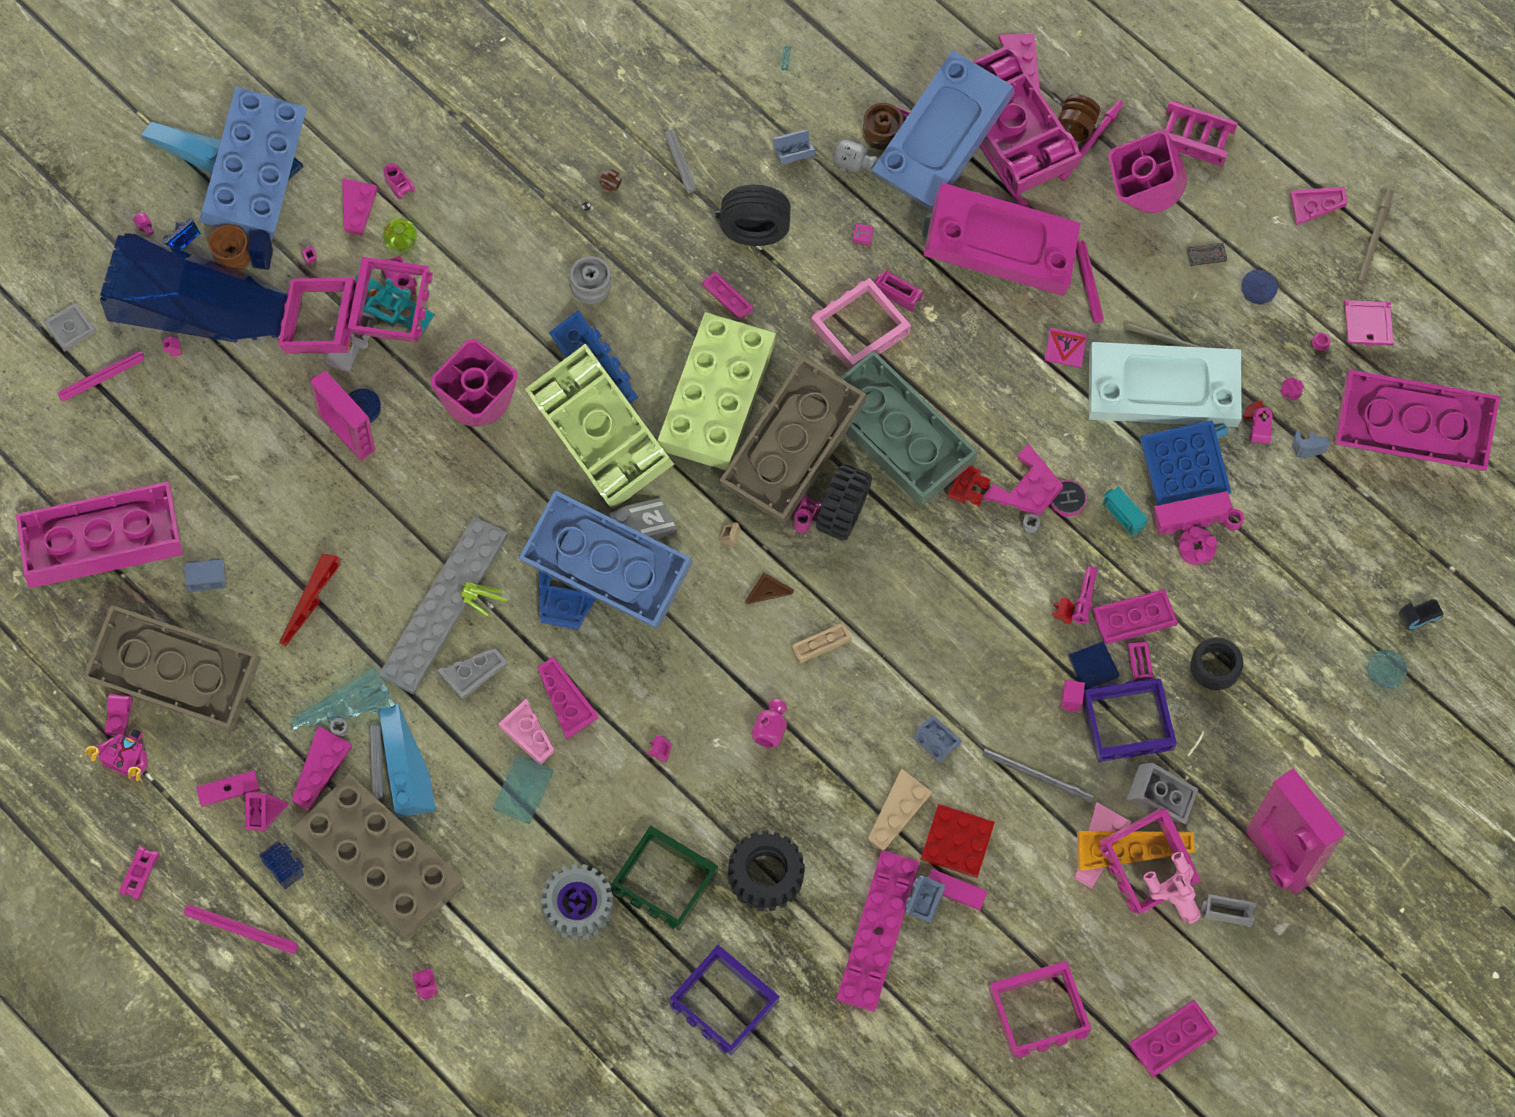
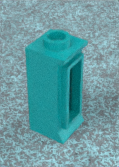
M1119 486L1114 490H1108L1104 494L1102 505L1106 504L1105 507L1127 531H1130L1131 537L1146 527L1145 523L1149 519Z

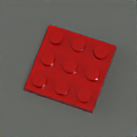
M938 804L920 860L978 878L995 822Z

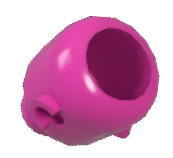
M772 699L769 702V710H763L758 713L751 732L752 739L757 744L766 748H775L781 743L787 728V721L782 715L787 710V705L784 701Z

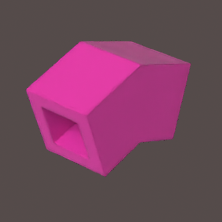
M313 246L300 250L306 265L317 260Z
M170 336L162 340L163 351L168 352L170 357L182 355L179 339Z

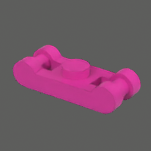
M140 846L124 878L119 893L125 896L129 894L132 898L140 900L143 889L154 865L158 861L160 853L154 850L150 852L147 848ZM143 858L148 859L147 863L141 862ZM132 881L137 883L135 888L130 887Z

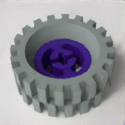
M571 864L572 869L567 870L566 866L561 867V873L558 874L555 871L552 874V880L547 879L545 883L546 888H543L541 898L543 915L548 926H552L553 932L556 934L560 932L565 939H567L568 935L572 936V940L578 941V936H583V940L589 939L588 934L592 933L593 936L599 934L598 929L601 928L603 930L606 927V921H610L611 911H613L611 886L609 882L606 883V877L603 874L598 875L597 869L592 868L590 871L588 870V865L582 864V869L577 868V864ZM569 894L571 895L569 896L568 904L571 913H568L563 907V902ZM584 894L588 895L592 900V906L585 914L583 913L586 911L587 904ZM580 901L579 905L576 907V902Z

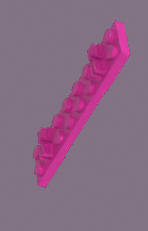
M881 850L836 1001L871 1012L876 1011L905 914V904L910 897L920 861ZM880 928L882 933L876 934L874 930Z

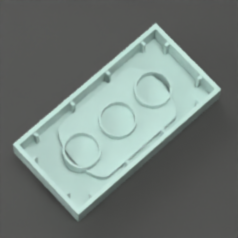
M1092 342L1089 350V420L1184 425L1213 420L1214 426L1225 424L1227 427H1238L1242 419L1241 350Z

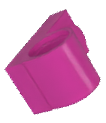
M109 694L107 701L109 713L105 727L106 734L116 736L122 734L126 736L133 703L131 695Z

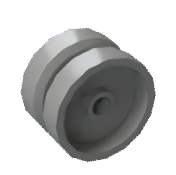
M587 256L574 263L571 268L570 278L572 293L576 299L587 304H595L605 300L611 290V272L606 261L599 257Z

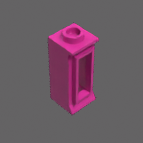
M887 269L882 274H878L874 281L876 286L889 300L912 313L915 310L917 300H922L923 290L891 274ZM885 282H888V283H890L891 285H893V286L899 288L900 290L906 292V293L909 294L910 296H907L906 294L900 292L899 290L893 288L892 286L886 284Z

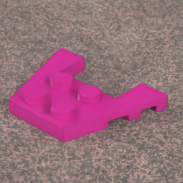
M1027 444L1018 455V460L1031 468L1030 471L1011 493L993 484L985 493L984 500L989 502L991 500L996 501L1000 505H1010L1017 507L1018 510L1041 515L1062 491L1063 484L1034 449Z

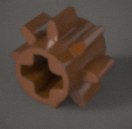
M613 169L603 172L599 183L603 186L602 190L608 193L618 190L622 179L618 176L619 172Z

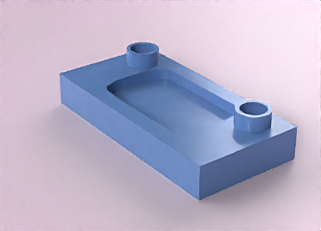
M952 50L873 167L872 172L875 177L932 211L935 194L941 183L953 186L1014 95L1013 86Z
M556 490L519 556V559L530 567L656 630L659 629L693 564V560L690 557Z

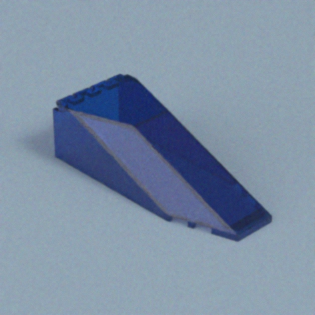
M131 233L117 236L114 245L116 250L112 252L109 262L111 266H108L104 279L106 282L103 283L100 296H102L100 297V302L107 321L234 343L238 342V339L252 338V340H257V337L272 336V338H277L280 336L281 321L284 318V306L288 299V293L250 274Z

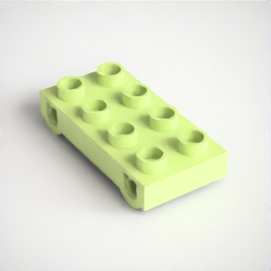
M704 313L658 438L659 444L666 453L727 470L737 455L742 435L773 353L776 333Z
M586 344L525 388L533 402L613 510L674 465L673 461Z

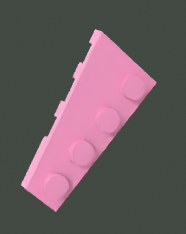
M1097 802L1088 831H1119L1130 825L1131 821ZM1077 868L1075 879L1092 889L1104 868L1078 871Z

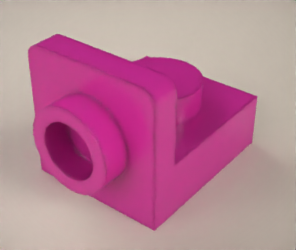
M432 968L412 974L419 999H431L435 996L434 994H438Z

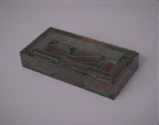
M1224 243L1187 248L1191 266L1227 261Z

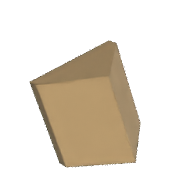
M736 522L724 525L719 542L735 547L741 531L739 524Z

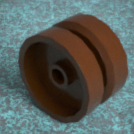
M877 103L867 109L863 124V137L866 143L873 148L885 150L903 124L901 111L889 103Z

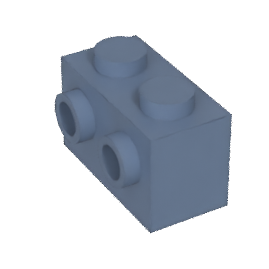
M213 558L204 562L195 560L184 564L185 584L188 592L227 588L226 566L223 559Z

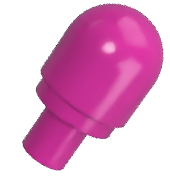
M137 213L134 216L135 225L141 232L151 236L154 232L151 229L152 224L149 217L145 213Z

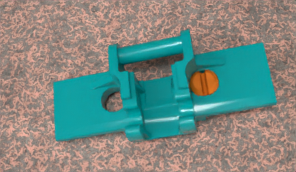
M359 273L355 277L356 282L358 280ZM370 278L363 312L373 314L389 323V326L392 328L397 323L412 330L417 304L409 300L411 291L407 288L402 290L394 286L393 280L387 278L386 285L384 286ZM379 304L394 312L393 316L391 317L375 308L376 305ZM408 308L411 310L410 316H401L403 309ZM427 309L425 319L421 321L422 335L435 316L434 313Z

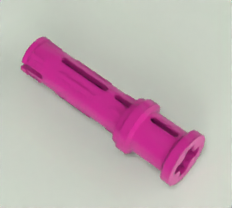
M1086 567L1080 597L1075 601L1076 610L1075 614L1072 615V620L1079 624L1089 622V609L1093 605L1091 597L1098 569L1095 567Z

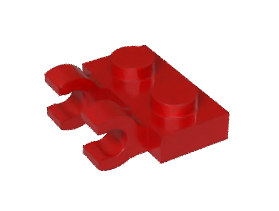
M969 466L956 477L948 497L963 504L969 500L972 504L980 506L983 495L972 491L976 484L979 488L987 491L991 479L981 476L980 469Z

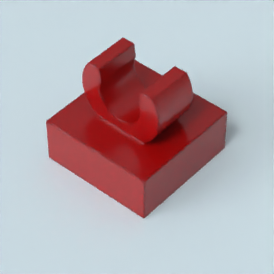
M1061 598L1060 603L1056 602L1053 605L1058 609V612H1052L1051 615L1055 619H1061L1064 624H1071L1075 605L1068 598Z

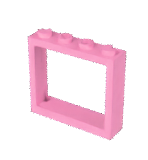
M870 278L866 281H860L851 291L847 290L836 301L832 300L827 304L826 308L816 311L811 317V327L848 370L873 350L878 355L909 335L911 324ZM868 291L898 326L852 357L823 321Z

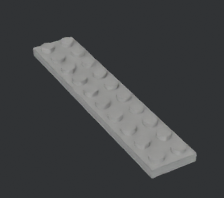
M473 517L379 673V678L414 694L468 604L463 602L464 597L460 596L465 582L479 585L508 537L507 532Z

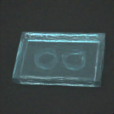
M517 756L493 806V810L530 824L552 777L553 770Z

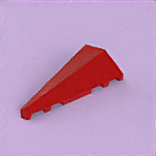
M322 553L279 641L281 645L286 647L319 605L320 599L318 594L341 566L340 558L336 555Z

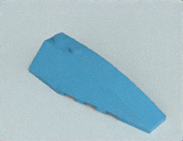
M151 122L141 135L142 138L212 174L221 140Z
M399 704L379 706L396 817L436 811L430 773Z

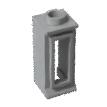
M1208 894L1206 900H1202L1201 912H1204L1203 919L1244 925L1251 928L1255 919L1252 916L1256 903ZM1212 906L1242 911L1243 917L1212 912Z

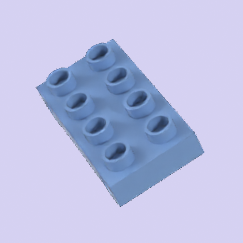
M235 87L199 222L216 227L227 224L236 225L247 236L268 242L272 241L307 107Z

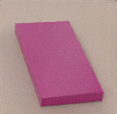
M1165 589L1092 609L1104 645L1170 628L1178 624Z
M1193 1000L1131 1041L1128 1045L1151 1078H1153L1218 1035V1031L1197 1002Z

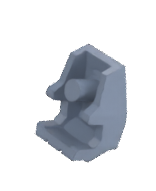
M1296 431L1292 448L1296 452L1297 457L1308 458L1326 453L1330 443L1327 437L1316 436L1314 432H1310L1309 439L1303 440L1301 432Z

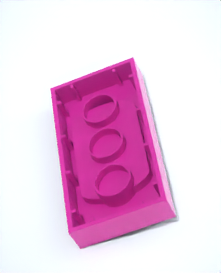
M941 183L935 194L924 256L1063 296L1070 287L1081 223Z
M1348 370L1346 372L1333 445L1487 471L1500 396Z
M169 481L16 514L23 571L29 588L184 555L173 493Z
M1294 768L1273 782L1245 832L1273 867L1270 869V875L1275 884L1282 890L1288 887L1294 895L1314 882L1346 834Z

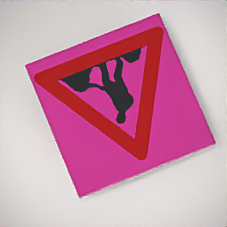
M1050 328L1045 361L1081 368L1087 335Z

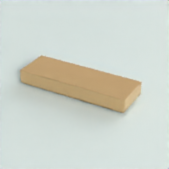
M844 622L792 644L791 648L798 662L802 663L852 641V637Z

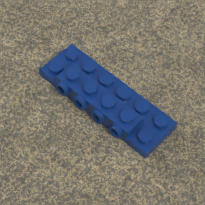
M576 311L549 332L566 358L586 344L628 402L631 404L639 398L629 381L631 376L626 370H621L619 367L621 365L620 360L615 355L612 357L610 354L611 347L606 341H601L600 337L602 334L596 327L592 328L580 311Z

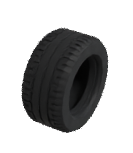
M754 184L739 186L730 190L721 201L720 227L729 239L743 245L766 246L774 244L783 239L789 232L791 205L787 197L775 188Z

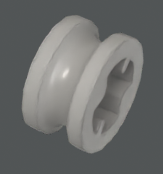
M1027 514L1023 519V529L1028 533L1036 532L1040 525V519L1035 514ZM1028 520H1031V522H1035L1033 527H1031V524L1030 526L1027 525Z
M342 718L332 720L330 723L331 733L340 738L344 737L348 732L347 722ZM338 724L339 726H342L343 730H334L336 729L335 726Z

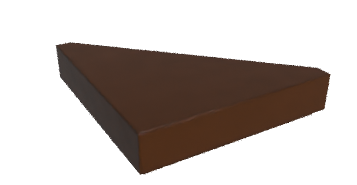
M763 573L745 600V603L752 604L792 595L794 589Z

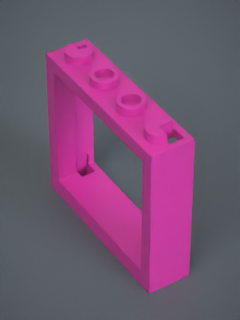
M362 257L348 324L349 331L352 334L417 343L418 337L422 335L421 321L425 319L426 315L425 301L428 302L429 300L428 285L433 280V273H431L429 267ZM372 269L422 276L411 333L361 326Z
M353 277L291 279L288 299L284 306V318L281 321V333L278 337V346L285 354L348 352L351 336L348 324L357 285L356 280ZM343 291L334 341L293 342L303 292Z
M326 370L318 376L315 375L310 383L318 415L355 456L362 461L375 451L369 417Z
M1160 808L1099 841L1102 846L1100 847L1101 853L1105 858L1107 857L1110 863L1109 869L1114 876L1116 875L1118 880L1117 886L1121 893L1125 894L1127 898L1126 905L1133 913L1141 914L1165 901V899L1153 900L1149 897L1138 902L1111 844L1156 819L1173 854L1182 852L1187 863L1191 865L1194 871L1191 886L1201 881L1167 809Z
M1067 961L990 983L988 989L1012 1057L1018 1056L1023 1058L1035 1050L1043 1052L1048 1050L1051 1045L1063 1046L1069 1043L1068 1040L1076 1038L1078 1041L1088 1037L1091 1026ZM1062 975L1080 1028L1017 1047L999 994Z

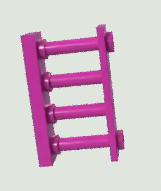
M1169 101L1166 113L1171 115L1165 131L1171 138L1177 152L1223 167L1228 151L1223 149L1228 134H1235L1238 122L1182 105L1179 102ZM1177 117L1188 120L1182 136L1172 134ZM1194 122L1205 125L1199 142L1189 139ZM1211 128L1222 131L1216 148L1206 145Z

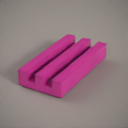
M1148 642L1129 643L1128 652L1133 681H1144L1147 678L1153 679ZM1140 647H1143L1148 673L1146 675L1144 673ZM1133 648H1136L1140 675L1137 673Z

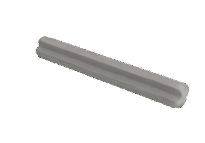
M674 130L666 131L665 137L685 189L688 193L695 192L696 185Z
M379 725L370 727L372 795L379 801H382L381 728Z

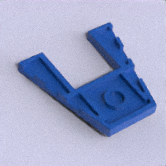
M539 571L541 623L579 630L596 599L580 591L550 586L552 577Z

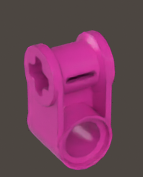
M390 163L385 166V182L397 199L400 200L406 193L415 191L413 183L397 164Z
M1258 408L1253 413L1250 442L1270 444L1273 416L1268 408ZM1262 412L1267 415V418H1264L1263 421L1258 416Z
M807 494L804 496L794 515L793 527L797 532L804 533L809 530L813 521L819 515L823 502H817L809 498ZM803 519V520H805L806 522L802 523V522H799L798 520Z

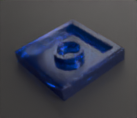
M1104 641L1068 655V659L1079 681L1085 683L1084 690L1120 676Z

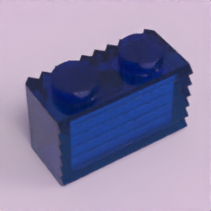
M263 230L252 231L247 248L253 268L269 270L273 255L270 235Z
M277 841L262 852L259 857L281 886L287 889L304 876L302 870L304 866L298 858H292L290 855L292 851L286 843L282 845Z

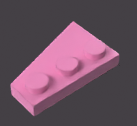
M527 698L498 724V727L539 765L554 753V748L544 730H542L535 713L530 708Z

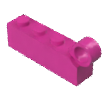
M1228 491L1155 506L1152 513L1158 535L1163 533L1169 535L1178 530L1187 531L1191 527L1197 526L1207 527L1216 522L1224 523L1227 529L1236 531L1241 528L1244 522V514L1238 509H1232ZM1228 517H1237L1239 523L1230 522Z

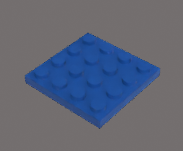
M1213 420L1139 437L1157 506L1227 491L1228 494L1232 493Z

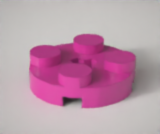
M1191 527L1179 539L1178 548L1180 556L1191 565L1209 563L1216 553L1217 540L1207 530ZM1199 543L1202 549L1198 548L1195 550L1193 544Z

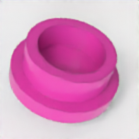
M1318 333L1312 339V346L1318 351L1327 350L1331 343L1329 336L1325 333Z

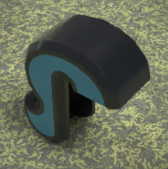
M1431 599L1416 606H1413L1412 602L1400 609L1398 615L1406 630H1414L1429 622L1438 621L1443 617L1444 613L1438 601Z

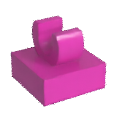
M655 736V740L649 741V744L653 747L652 750H647V753L652 757H656L660 762H667L672 743L663 736Z

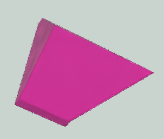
M246 792V830L266 831L289 803L267 793Z

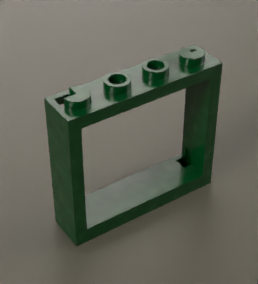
M650 825L611 883L613 893L617 897L622 899L625 897L630 900V904L635 908H643L650 917L654 919L659 918L664 921L668 928L672 930L676 928L680 931L718 873V866ZM651 841L707 874L679 919L674 918L622 886Z

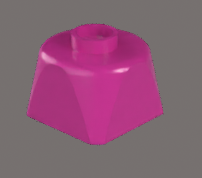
M1159 130L1113 148L1108 154L1117 198L1142 213H1158L1172 207L1181 198L1186 189L1187 174L1185 167L1166 131Z
M469 339L431 377V386L444 408L458 422L467 426H485L498 420L507 410L516 386L517 371L479 341Z

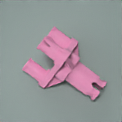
M1176 852L1172 855L1171 859L1177 870L1169 880L1160 884L1156 873L1152 871L1144 875V880L1149 887V894L1153 900H1169L1175 905L1182 921L1186 923L1188 919V923L1191 924L1196 922L1201 916L1194 900L1196 893L1191 887L1194 871L1191 865L1187 863L1184 854Z

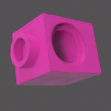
M1065 680L1061 700L1062 709L1068 712L1080 711L1083 702L1084 682Z

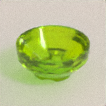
M395 219L385 226L383 238L386 245L391 249L398 251L406 250L414 245L417 239V232L415 226L410 221ZM397 226H402L405 230L398 234L394 232V229Z

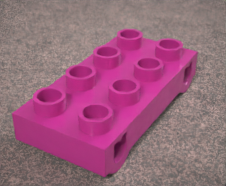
M1007 45L972 61L1012 85L1015 91L982 143L1016 195L1079 167L1082 155L1074 138L1069 132L1065 131L1024 69L1023 62L1014 49Z

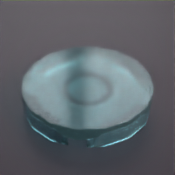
M1383 650L1377 652L1371 657L1367 666L1370 679L1382 688L1397 687L1407 674V665L1404 659L1393 651Z

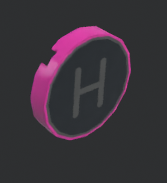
M1073 480L1060 481L1063 484V489L1051 502V508L1062 516L1072 517L1078 515L1084 509L1087 502L1085 489Z

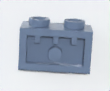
M934 716L920 725L913 736V739L939 763H942L947 755L959 747L962 742Z

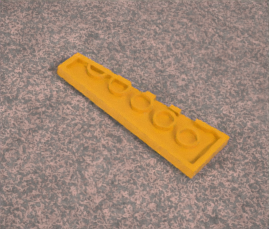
M1117 831L1077 832L1078 871L1109 867L1110 863L1107 857L1105 858L1101 853L1100 847L1102 846L1099 841ZM1132 832L1111 844L1121 865L1171 857L1173 855L1163 832ZM1178 832L1188 854L1194 853V832Z

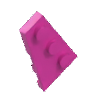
M1345 187L1294 190L1290 193L1296 226L1345 207L1348 203Z

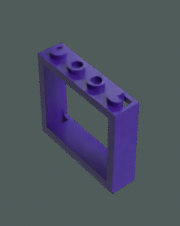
M1147 678L1142 682L1128 681L1123 685L1109 684L1104 688L1093 687L1092 689L1085 690L1083 702L1097 762L1155 754L1175 749L1177 742L1161 679L1150 680V678ZM1154 692L1165 738L1102 748L1092 701Z
M717 945L670 997V1007L675 1013H682L686 1017L687 1023L695 1028L697 1026L702 1030L701 1034L710 1041L712 1039L718 1044L717 1048L722 1053H728L732 1056L777 1005L780 996L721 946ZM716 960L768 1002L731 1045L680 1002Z

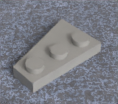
M496 648L477 654L466 661H459L450 667L440 668L437 672L463 700L508 665V662Z

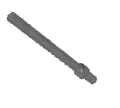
M988 749L983 751L982 756L1065 791L1073 798L1078 797L1091 803L1094 795L1080 790V787L1076 785H1068Z

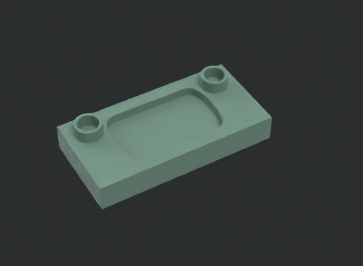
M874 350L840 377L867 395V402L846 434L920 507L976 461L978 451Z

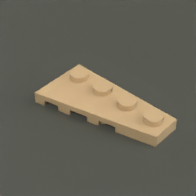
M901 768L868 837V842L880 851H885L931 797L933 792Z

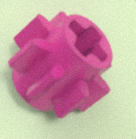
M1292 377L1282 382L1283 386H1281L1280 392L1283 398L1287 397V399L1292 401L1302 396V389L1305 387L1301 380L1298 381Z

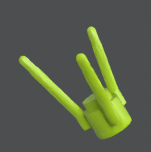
M465 582L460 596L464 597L463 602L470 604L485 616H489V613L471 601L472 599L476 600L478 594L503 602L508 601L506 598L481 591L502 593L501 589L476 585L471 582Z

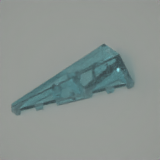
M374 667L291 719L290 722L294 729H298V726L310 724L312 726L316 725L317 722L325 720L330 722L336 718L344 719L358 716L359 713L368 711L373 713L377 712L378 709L386 707L391 709L396 706L384 681Z

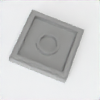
M76 303L44 321L45 326L64 352L96 333L94 327Z

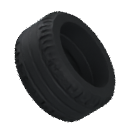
M1222 637L1208 638L1196 647L1190 662L1192 675L1205 688L1211 690L1229 688L1238 680L1242 672V653L1228 639L1226 640ZM1208 652L1222 653L1230 660L1232 672L1224 676L1213 675L1204 668L1201 657Z

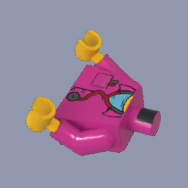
M136 729L132 730L129 737L118 734L116 737H112L96 747L89 746L86 748L85 756L92 755L91 761H95L97 756H99L98 759L102 765L128 777V779L135 780L136 778V781H140V775L148 768L146 750L139 743L143 733Z

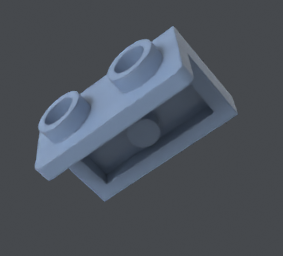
M807 130L773 138L774 151L781 164L815 156V149L809 140Z
M925 876L917 878L913 884V895L908 898L905 904V908H907L906 913L932 923L946 885Z

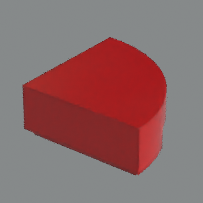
M1263 400L1249 404L1245 409L1243 419H1253L1254 411L1258 408H1263ZM1263 412L1258 415L1260 418H1263Z

